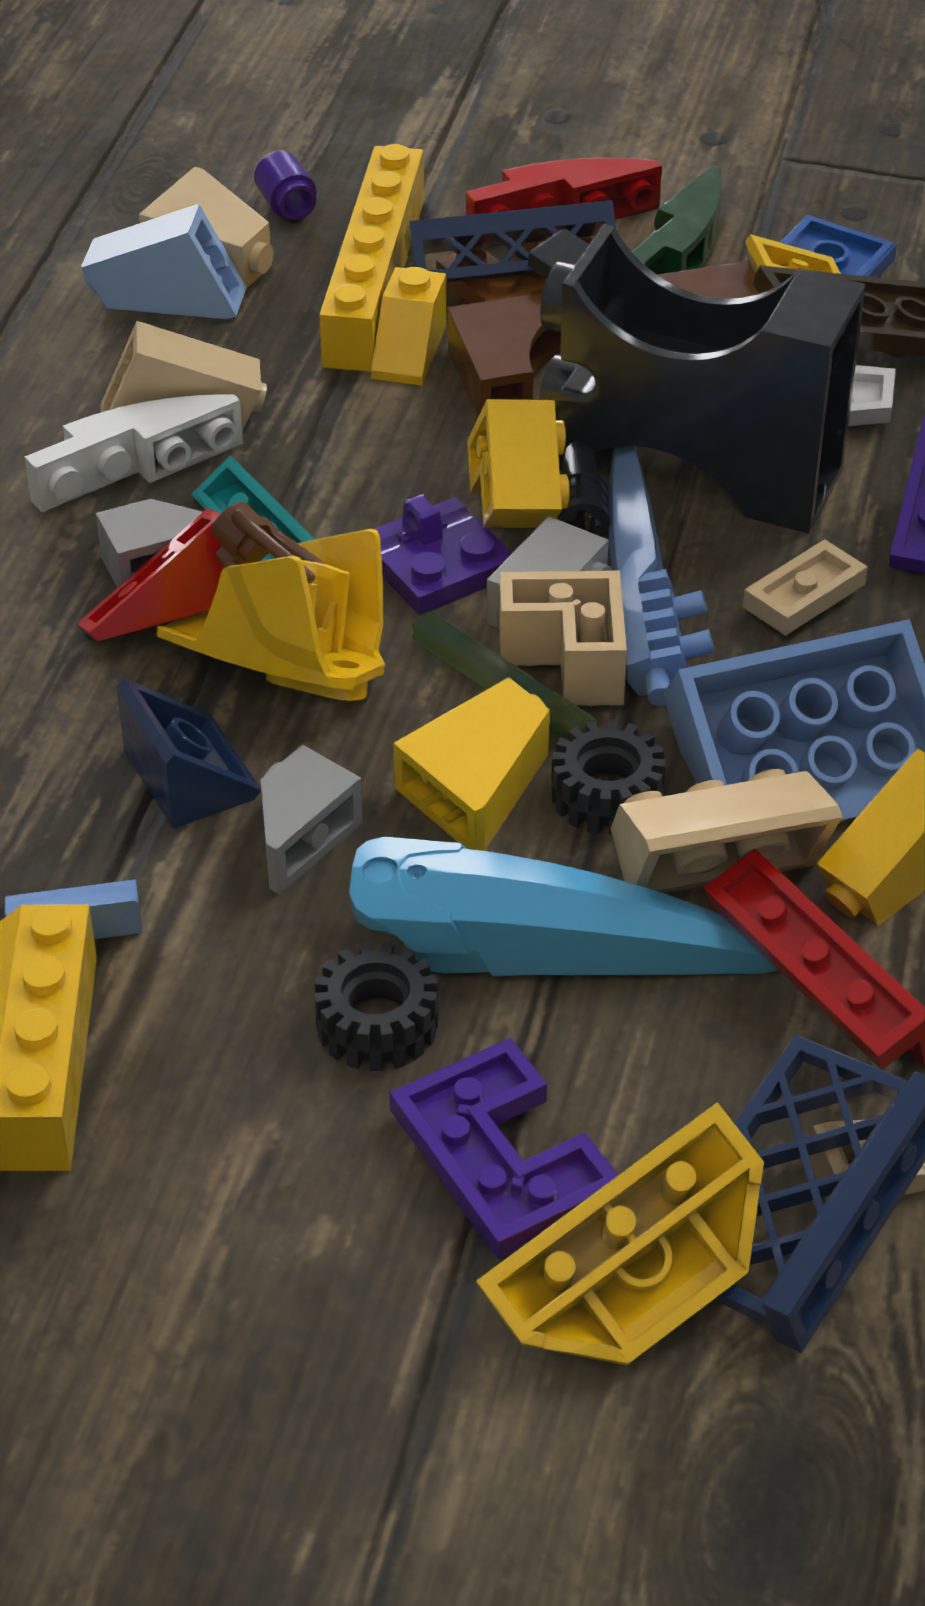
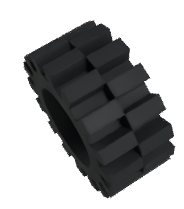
M607 720V729H599L596 721L588 722L585 724L584 734L577 727L572 728L568 731L567 740L561 737L556 743V752L553 751L551 799L552 803L556 802L557 813L561 817L569 814L568 823L576 828L583 821L588 822L587 832L598 834L600 826H609V835H612L610 828L620 804H623L633 795L647 791H659L663 796L666 759H664V750L661 744L654 746L655 737L648 731L638 737V726L628 723L624 731L618 730V721ZM610 773L625 777V779L603 781L590 776Z
M371 943L359 944L358 956H353L350 950L346 948L338 952V965L328 960L322 966L323 976L317 975L314 984L316 1029H318L320 1043L322 1046L329 1045V1055L338 1061L347 1053V1066L359 1069L362 1060L365 1059L370 1060V1071H382V1060L391 1059L393 1067L396 1069L406 1065V1052L417 1060L424 1054V1043L432 1045L436 1037V1028H438L437 979L435 974L431 975L430 965L425 959L415 963L414 951L405 947L402 953L396 956L394 944L382 943L381 952L372 953ZM376 998L391 1000L401 1005L397 1009L383 1014H367L352 1008L362 1001Z

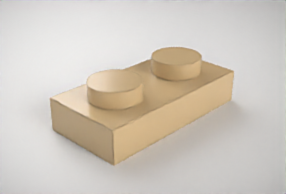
M824 539L744 589L743 608L786 636L866 584L868 566Z

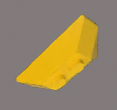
M717 1102L476 1280V1284L522 1346L629 1365L748 1274L764 1161Z

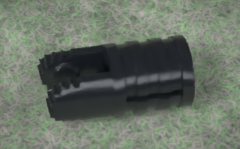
M576 440L574 443H570L562 454V474H566L569 480V502L567 508L562 509L559 513V520L586 531L585 512H587L590 516V530L588 532L603 537L610 526L608 483L606 478L597 471L596 456L593 448L588 443Z

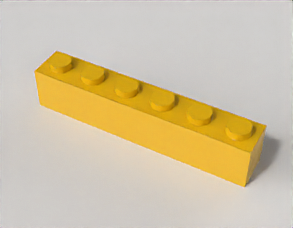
M400 144L374 146L319 315L322 368L371 372L382 296L394 268L405 267L408 256L404 236L409 221L419 220L424 203V161L422 149H410Z

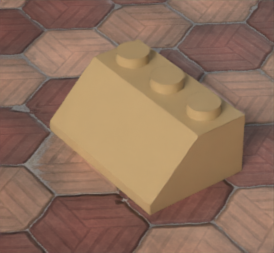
M771 769L755 774L747 782L724 785V782L721 780H709L690 787L685 793L662 796V793L659 791H647L633 795L623 804L619 805L610 829L624 881L662 893L708 885L754 848L780 872L814 866L841 821L842 814L838 803L808 771L786 774L782 769Z

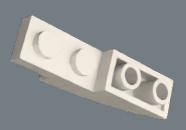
M234 394L165 398L118 407L63 425L64 441L25 456L31 502L41 512H44L139 472L149 483H152L243 444L240 399Z

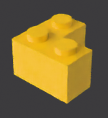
M486 400L467 440L470 493H481L483 528H537L548 516L556 519L561 510L567 508L569 502V480L566 474H560L558 455L564 453L566 433L563 420H556L555 400Z

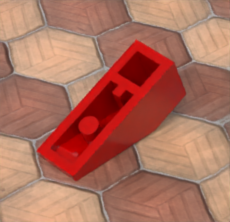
M209 508L203 511L79 621L77 625L80 629L98 642L209 611L217 591L221 572L225 568L215 557L216 552L222 545L211 534L212 526L221 513ZM241 561V562H240V565H241V564H247V563H246L245 561Z

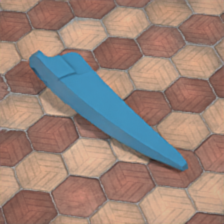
M380 837L366 841L356 850L352 866L349 896L352 912L357 922L371 930L385 931L397 936L404 942L406 948L415 952V960L417 962L422 959L427 961L430 965V972H490L492 976L762 974L779 971L722 915L662 892L612 877L540 860L467 849L462 843Z

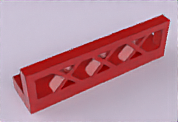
M754 848L704 887L708 902L881 1070L885 1069L906 1051L925 1067V1007L757 849Z

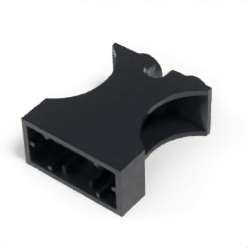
M604 224L576 264L558 261L548 275L541 300V324L544 328L561 332L560 355H555L548 364L542 380L539 400H555L556 420H563L565 425V448L577 440L578 442L588 443L594 452L619 446H637L673 454L694 464L715 479L730 494L744 517L810 534L844 467L866 284L798 269L779 286L758 295L732 299L702 296L679 288L652 272L630 251L615 226ZM558 455L559 470H562L563 455Z

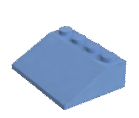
M910 619L678 669L663 694L680 753L696 784L709 780H721L724 782V785L747 782L755 774L771 769H782L786 774L808 771L838 803L842 814L839 824L855 820L917 748L925 752V663Z

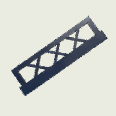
M610 200L409 221L404 237L407 256L412 255L414 267L426 269L424 254L448 251L457 253L458 257L449 268L428 270L446 273V283L535 274L537 272L528 267L529 252L521 247L522 244L544 242L564 228L579 238L592 237L597 235L604 224L615 226L616 228L613 202ZM505 246L509 249L501 262L495 264H486L470 252L472 249ZM514 254L523 260L509 262ZM463 260H466L469 264L472 265L467 267H458Z

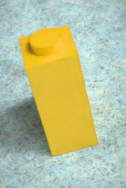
M508 677L394 742L395 789L458 843H462L467 849L485 851L548 756L550 709L546 707L538 696L529 694Z
M919 748L916 749L817 862L819 871L827 886V889L824 891L825 897L848 917L854 918L860 913L879 926L925 891V752Z

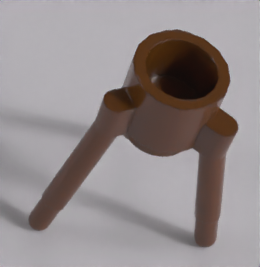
M237 502L226 508L212 526L211 534L222 545L216 552L215 557L225 568L240 565L241 561H245L247 564L259 562L268 553L275 558L296 556L300 557L301 560L326 564L280 532L266 517L261 518L246 502ZM304 566L307 581L312 583L315 580V575Z

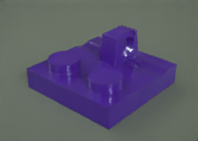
M418 495L404 501L403 518L374 529L380 535L383 578L418 615L487 588V579L512 554L488 528H483V523L477 517L470 514L466 506L457 497L432 506L425 495Z

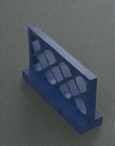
M795 1034L734 1124L753 1147L751 1139L760 1125L789 1117L796 1140L760 1150L757 1153L764 1161L763 1169L801 1158L808 1182L766 1194L763 1180H761L756 1217L763 1215L770 1240L752 1245L750 1265L775 1258L779 1274L763 1298L753 1295L734 1284L714 1300L770 1327L776 1341L802 1353L925 1163V1075L915 1071L909 1081ZM803 1062L829 1072L833 1085L793 1097L788 1084ZM839 1077L844 1078L847 1081L840 1082ZM873 1092L893 1099L883 1115L856 1123L852 1121L846 1100ZM783 1094L784 1099L777 1101ZM839 1103L846 1126L804 1138L797 1115ZM866 1140L861 1148L859 1141ZM851 1144L855 1158L845 1172L816 1180L809 1156ZM829 1196V1198L823 1205L822 1198ZM814 1201L817 1216L810 1227L806 1230L778 1238L771 1212ZM791 1254V1256L785 1263L784 1256Z

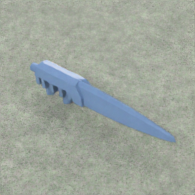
M636 446L613 447L609 486V548L612 571L620 570L627 646L626 678L627 683L638 696L647 695L648 701L651 704L661 706L665 705L663 694L678 669L687 668L688 659L715 652L709 629L682 636L680 631L682 630L680 620L705 614L708 611L702 590L675 597L667 570L663 566L653 510Z

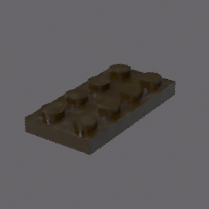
M759 265L752 284L757 292L761 294L782 284L798 269ZM811 271L866 284L857 353L862 350L884 352L894 357H904L905 355L925 356V282Z

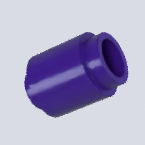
M276 151L268 154L258 163L254 172L255 185L278 216L295 221L307 217L313 211L317 201L315 183L293 154L286 151Z

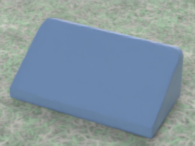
M136 879L5 896V917L20 905L89 904L94 939L143 933Z

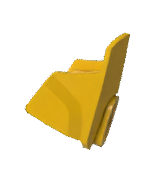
M366 529L297 543L326 564L301 560L300 557L287 556L226 567L221 572L217 591L209 611L177 619L165 626H157L156 635L158 637L213 658L266 673V680L273 684L337 700L354 701L367 697L368 681L376 677L383 678L385 663L379 652L383 629V575L380 535L377 530ZM304 566L315 575V580L312 583L307 581Z

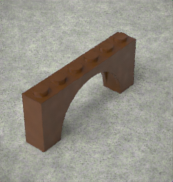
M749 261L658 275L679 288L702 296L732 299L759 294L752 284L756 273ZM543 293L448 307V352L477 417H479L487 399L533 400V379L547 362L555 355L560 354L561 332L544 328L541 324L540 308Z

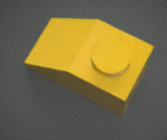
M420 267L394 268L382 296L371 366V379L423 386L446 328V273L431 272Z

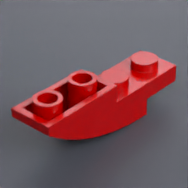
M580 158L543 162L502 170V183L466 192V215L612 200L615 220L659 209L662 165L655 160L634 158Z

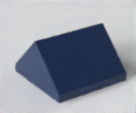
M126 678L122 679L116 688L124 752L173 829L256 799L261 792L260 786L211 714Z

